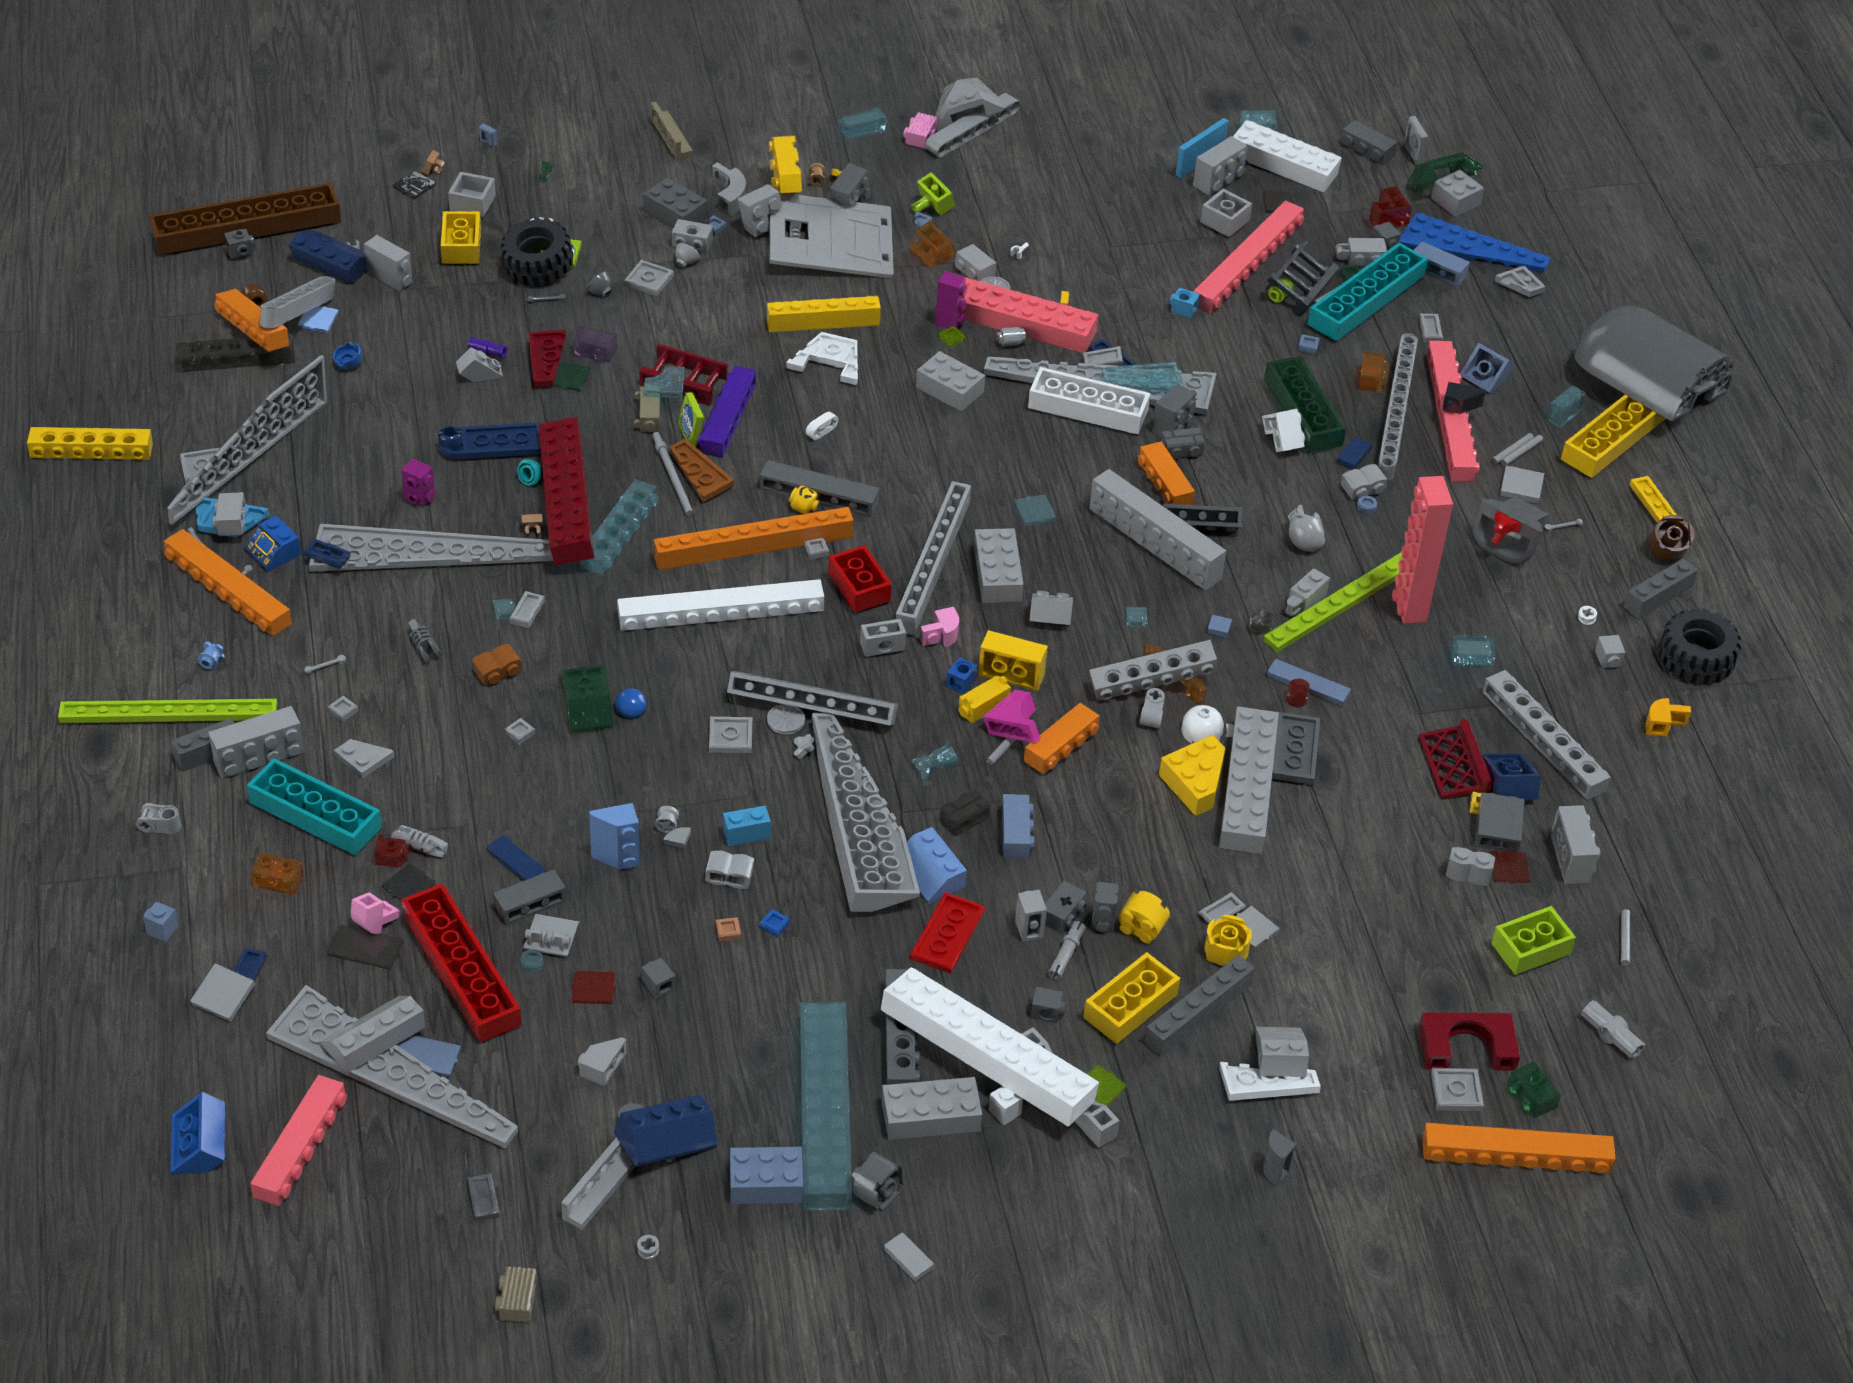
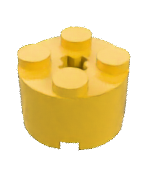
M1139 891L1138 894L1133 892L1118 914V920L1121 924L1119 928L1123 933L1127 935L1134 934L1142 942L1150 944L1152 940L1156 939L1170 917L1169 909L1167 907L1164 909L1160 905L1162 901L1149 892Z
M1223 915L1220 919H1213L1209 923L1204 945L1206 958L1209 962L1225 966L1238 955L1246 960L1249 954L1252 931L1245 925L1246 922L1243 919L1233 915Z

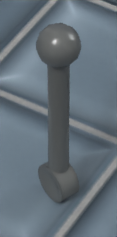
M560 294L559 296L548 297L528 296L527 301L529 303L543 300L565 301L566 295Z

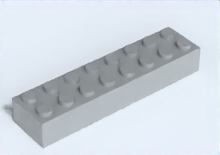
M1110 469L1093 479L1089 509L1094 513H1097L1108 523L1114 525L1204 590H1208L1222 580L1226 557L1225 549Z
M1237 706L1219 848L1258 854L1263 852L1279 712Z

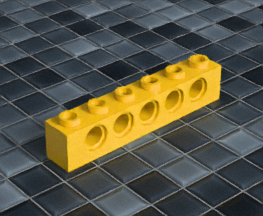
M31 427L27 446L30 458L150 460L153 441L151 429Z

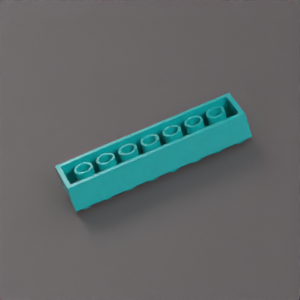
M1400 242L1311 306L1307 325L1337 342L1423 278L1428 258Z

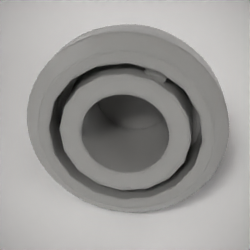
M685 243L677 244L675 255L677 258L676 263L679 266L685 268L686 265H691L700 258L698 251Z

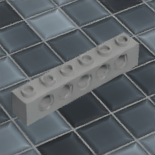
M1211 640L1089 671L1096 699L1100 701L1109 700L1120 695H1129L1140 690H1149L1160 685H1169L1180 680H1189L1200 675H1209L1218 671V666Z

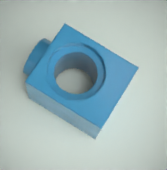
M1179 288L1175 294L1171 295L1169 301L1171 312L1191 319L1198 309L1200 294Z

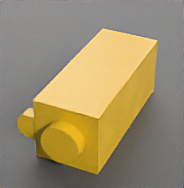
M997 675L960 696L958 708L960 715L971 723L986 715L1011 693V686L1007 684L1006 677H999Z

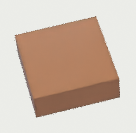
M738 917L716 920L719 942L741 939Z

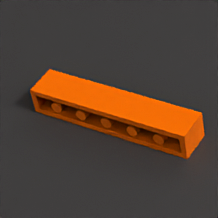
M237 289L215 294V310L269 352L289 346L287 328L282 324L275 328L260 326L261 308Z

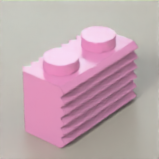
M920 112L916 114L915 118L912 117L909 128L906 127L904 130L905 144L926 149L925 143L927 139L936 131L937 117Z

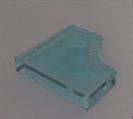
M665 366L664 371L660 375L645 378L644 396L683 398L685 367Z

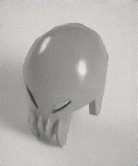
M1299 505L1297 509L1295 508L1288 515L1290 520L1289 538L1297 548L1303 551H1318L1325 543L1324 529L1320 516L1316 512L1313 514V517L1304 514L1303 506Z

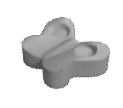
M810 734L794 739V743L798 746L794 755L798 759L803 758L807 752L814 750L812 745L814 738Z

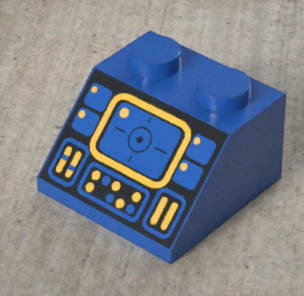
M277 516L260 523L244 546V551L266 572L301 555L299 537Z

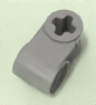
M1152 688L1147 691L1139 725L1160 728L1165 694L1161 689Z
M146 803L141 808V817L136 821V827L146 833L175 834L182 827L178 810L172 805Z

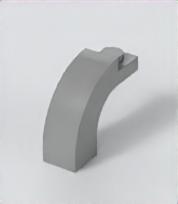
M716 163L713 165V180L726 188L718 193V209L731 216L740 210L737 198L746 195V180L741 171L736 167L729 170Z

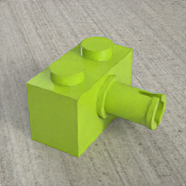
M932 172L917 181L922 198L911 205L914 212H921L930 206L941 216L955 207L952 192Z

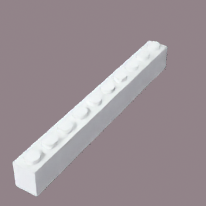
M821 580L618 599V617L621 631L824 611V593Z

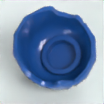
M347 342L346 345L338 347L333 354L335 364L344 370L356 368L363 358L358 343L353 345Z
M628 688L622 690L616 697V712L624 718L634 719L646 711V698L637 689Z

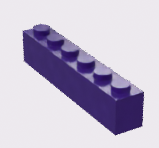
M734 366L732 372L728 373L726 385L723 384L721 388V396L716 398L715 408L711 409L709 421L705 422L703 434L700 433L698 438V445H700V451L703 454L723 458L756 386V370Z

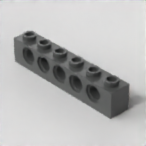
M886 969L885 989L908 969ZM886 1014V1085L920 1082V1070H915V1065H919V1052L915 1051V1047H919V1033H914V1030Z

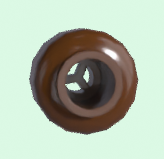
M249 284L242 289L241 293L260 308L262 304L267 303V295L259 285Z

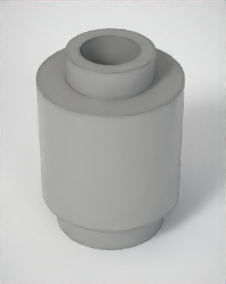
M1001 328L1000 332L997 333L998 344H1001L1002 347L1025 343L1024 328Z

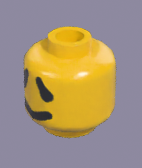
M805 486L795 487L789 498L791 508L802 514H808L811 510L815 512L820 502L817 500V492Z

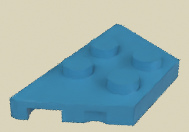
M205 498L196 505L199 531L218 534L217 528L213 526V516L216 515L215 502H218V499ZM246 505L244 532L268 517V508ZM224 535V536H230V537H235V538H237V537L240 536V535Z

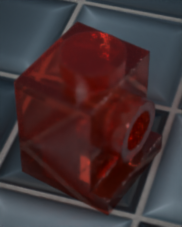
M379 834L374 849L376 865L402 868L404 859H408L409 846H406L405 840L384 838L382 834Z

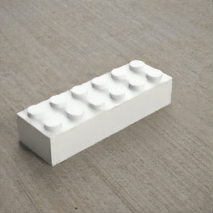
M1246 120L1233 136L1248 145L1247 157L1245 159L1248 163L1321 192H1325L1338 175L1342 157Z
M1040 367L1029 392L1028 408L1139 434L1148 412L1150 393Z

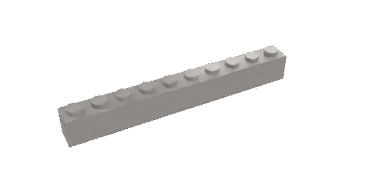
M952 481L896 612V619H901L906 634L914 636L970 504L971 485Z

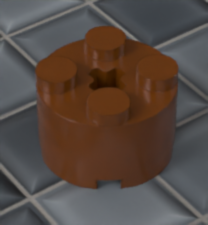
M1668 515L1662 518L1649 536V545L1653 555L1656 558L1669 561L1683 557L1694 540L1693 527L1690 523L1688 524L1684 521L1683 517L1678 515Z

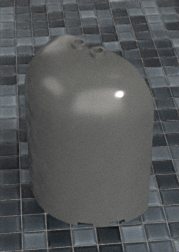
M1621 306L1601 315L1584 331L1574 352L1577 363L1584 370L1670 421H1674L1691 412L1697 395L1705 392L1703 398L1709 402L1727 393L1734 374L1731 372L1734 367V361L1729 356L1649 310L1637 306Z

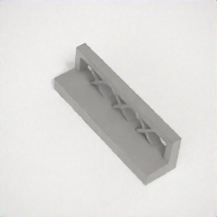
M617 1137L561 1202L562 1219L583 1230L635 1167V1164L627 1152L624 1151Z

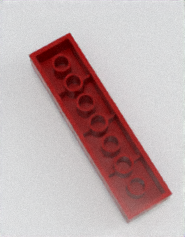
M441 883L401 899L404 919L479 1043L521 1026V1008L444 884Z

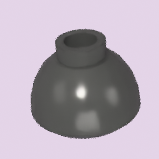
M601 272L588 283L587 290L595 295H603V297L609 295L612 289L610 288L611 279L608 273Z

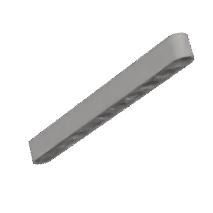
M1410 333L1403 334L1400 340L1378 463L1379 469L1388 480L1393 479L1418 342V338Z

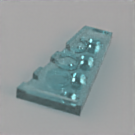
M1176 362L1104 367L1101 372L1105 383L1126 388L1169 391L1176 384L1184 387Z

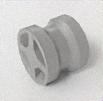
M672 806L660 807L655 827L663 833H669L677 828L679 812Z

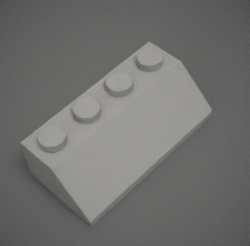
M398 996L323 1039L321 1045L346 1073H349L424 1029V1010L411 996Z

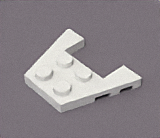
M821 332L807 344L803 351H798L795 358L789 359L786 362L787 369L803 372L809 360L820 364L832 365L837 368H844L840 381L857 385L858 382L857 340Z

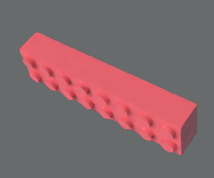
M966 277L965 285L968 288L964 298L966 300V307L963 312L966 321L998 330L1009 327L1024 328L1025 337L1081 353L1086 352L1097 332L1098 314Z
M1443 476L1419 477L1418 484L1414 487L1415 498L1411 502L1412 513L1408 517V531H1405V546H1402L1401 549L1402 560L1398 563L1399 574L1395 577L1396 588L1392 591V598L1397 603V613L1399 616L1401 615L1403 624L1427 622L1453 508V502Z

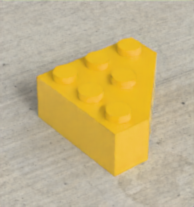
M795 136L772 137V141H769V151L773 154V159H770V169L774 171V177H771V186L779 193L802 192L801 171L799 166L796 165V163H799L796 147H794V144H796Z
M1210 735L1162 757L1160 762L1159 776L1195 816L1213 809L1225 753V747L1214 735Z

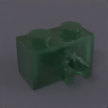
M1534 1061L1511 1071L1508 1081L1509 1090L1517 1096L1524 1109L1530 1112L1534 1119L1557 1109L1561 1094Z

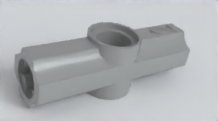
M1596 1001L1589 1002L1582 1010L1581 1015L1598 1029V1034L1605 1043H1614L1628 1057L1633 1059L1638 1057L1644 1050L1645 1044L1628 1030V1024L1621 1016L1616 1015L1613 1017Z

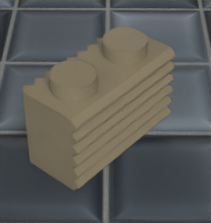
M508 1266L505 1276H500L499 1290H502V1295L497 1296L495 1311L499 1312L500 1320L530 1323L537 1284L536 1269H526L524 1267L511 1268Z

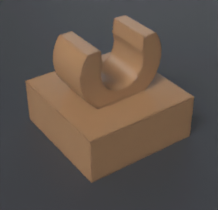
M434 150L431 152L422 173L429 175L431 171L438 175L441 173V168L445 162L438 159L440 153Z
M542 514L522 515V528H525L526 536H529V529L535 528L537 535H540Z

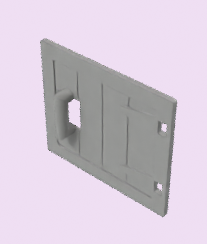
M779 193L783 208L770 213L771 264L893 278L890 206L854 202L850 207L833 199ZM785 221H790V238L785 237ZM881 222H887V226L881 225ZM802 223L808 224V240L800 239ZM882 257H888V261L882 260Z

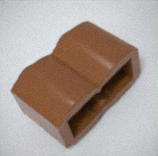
M510 644L498 646L491 652H484L472 659L473 670L484 686L496 684L502 678L515 676L522 670L521 659Z

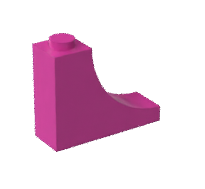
M1014 690L983 716L988 732L991 735L1036 743L1040 739L1035 721L1029 719L1036 710L1030 692Z

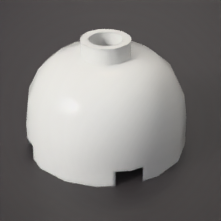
M1198 705L1191 708L1185 714L1181 732L1183 737L1190 743L1193 741L1197 742L1210 735H1214L1220 740L1223 734L1224 722L1221 714L1215 708L1207 705Z

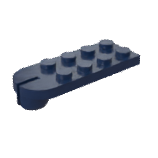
M540 422L470 427L445 426L438 432L439 450L443 456L449 459L541 454Z

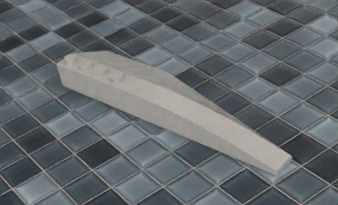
M320 355L271 393L231 438L193 475L167 508L170 524H174L327 403L324 356Z
M813 713L812 721L822 787L850 912H873L919 897L920 891L904 830L901 826L898 827L896 817L887 808V802L878 794V787L866 767H862L860 764V757L858 754H854L851 749L852 744L849 739H845L844 731L834 714Z

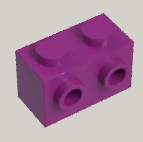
M413 458L401 469L403 496L405 500L423 508L435 497L433 467Z

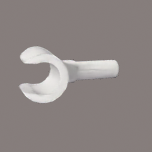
M1025 243L1021 247L1013 246L1011 248V256L1017 254V259H1021L1023 250L1029 244Z

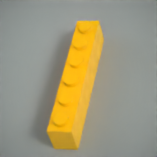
M878 296L767 303V324L769 332L880 325L881 307Z

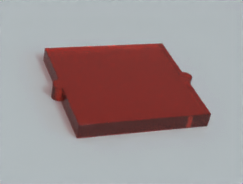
M1509 850L1490 851V854L1495 857L1492 871L1494 882H1509L1510 884L1530 883L1525 852H1510Z
M575 971L574 984L571 985L573 990L572 1003L613 1004V993L616 991V985H614L615 972Z

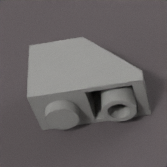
M472 347L456 361L459 374L472 382L499 379L503 376L500 368L501 365L497 360L487 357L482 351H477Z

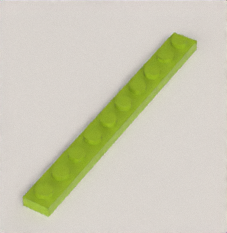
M1399 553L1267 633L1263 637V642L1278 653L1394 582L1396 575L1399 574L1398 563L1402 560V553Z
M277 699L70 701L60 703L58 719L59 723L224 721L232 718L233 721H242L277 711L278 704Z

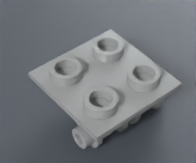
M535 914L530 930L526 929L525 938L527 939L523 949L567 957L579 921Z

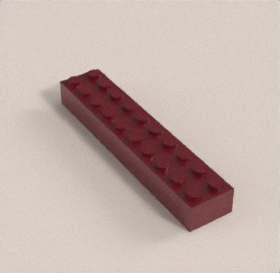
M565 418L539 424L549 544L554 565L593 559L595 555L583 441L578 418Z

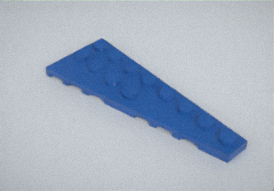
M1420 213L1415 214L1399 241L1405 246L1413 247V250L1421 242H1425L1462 259L1475 261V258L1487 260L1486 263L1492 264V261L1504 263L1506 267L1515 265L1525 266L1529 271L1539 273L1545 272L1551 260L1550 257L1543 254H1538L1526 248H1521Z

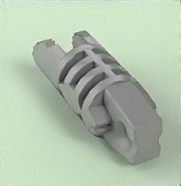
M401 825L391 835L394 842L428 855L444 857L447 853V842L408 826Z

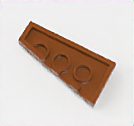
M683 439L670 446L671 455L703 502L734 486V479L688 440Z

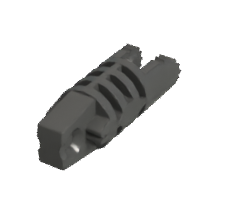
M415 618L409 621L408 624L412 629L409 635L426 663L430 661L428 653L432 650L435 654L440 655L441 651L426 625L420 626Z

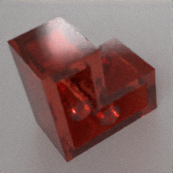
M1397 186L1384 188L1380 191L1379 201L1372 203L1369 220L1373 226L1390 222L1394 227L1408 225L1412 207Z

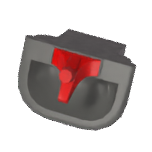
M1517 496L1505 502L1483 498L1473 522L1474 539L1482 549L1504 562L1513 565L1523 564L1530 560L1534 554L1549 514Z

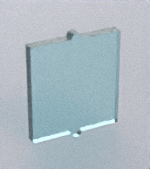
M1045 494L1014 500L1025 526L1056 520V516Z

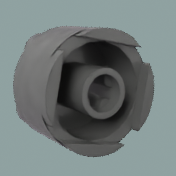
M872 1152L861 1167H857L852 1174V1179L854 1180L853 1194L878 1210L879 1208L882 1210L886 1209L895 1201L900 1193L896 1190L899 1183L901 1185L904 1184L905 1170L882 1155Z

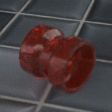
M1300 678L1291 680L1286 699L1289 705L1296 708L1306 705L1310 688L1306 680Z

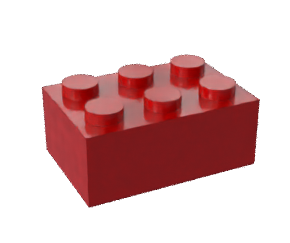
M865 545L829 556L828 574L854 613L891 601L892 583Z

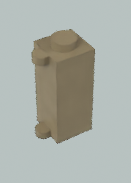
M641 387L640 391L635 392V398L640 399V419L634 421V426L640 428V432H660V387Z

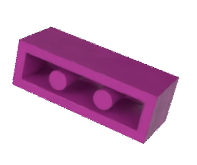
M945 271L939 279L935 325L956 331L960 325H963L965 321V314L963 312L966 307V300L964 298L968 288L965 285L966 277Z

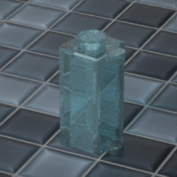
M878 107L841 116L838 119L840 132L847 141L884 132L885 124L887 123L886 115Z

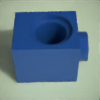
M959 657L947 672L946 687L965 694L976 681L978 665Z

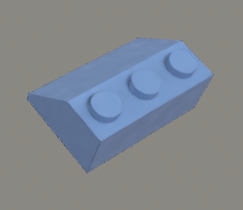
M633 803L589 811L591 857L617 870L640 866L639 822Z
M933 827L914 834L908 840L907 844L919 891L928 904L941 899L945 892L952 894L965 888L967 870Z

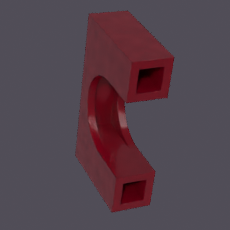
M1422 1012L1419 1022V1033L1426 1070L1449 1068L1452 1058L1449 1039L1459 1034L1474 1035L1487 1044L1494 1071L1517 1070L1520 1053L1512 1013Z

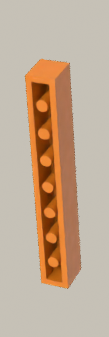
M184 529L164 540V553L169 560H173L182 570L190 573L195 580L202 582L208 590L215 592L221 600L231 604L236 611L244 614L249 621L257 624L262 631H266L271 636H274L292 624L289 608Z
M1426 1123L1422 1136L1424 1160L1436 1162L1450 1161L1478 1163L1481 1165H1503L1506 1167L1520 1166L1551 1170H1573L1576 1172L1611 1173L1616 1160L1613 1136Z

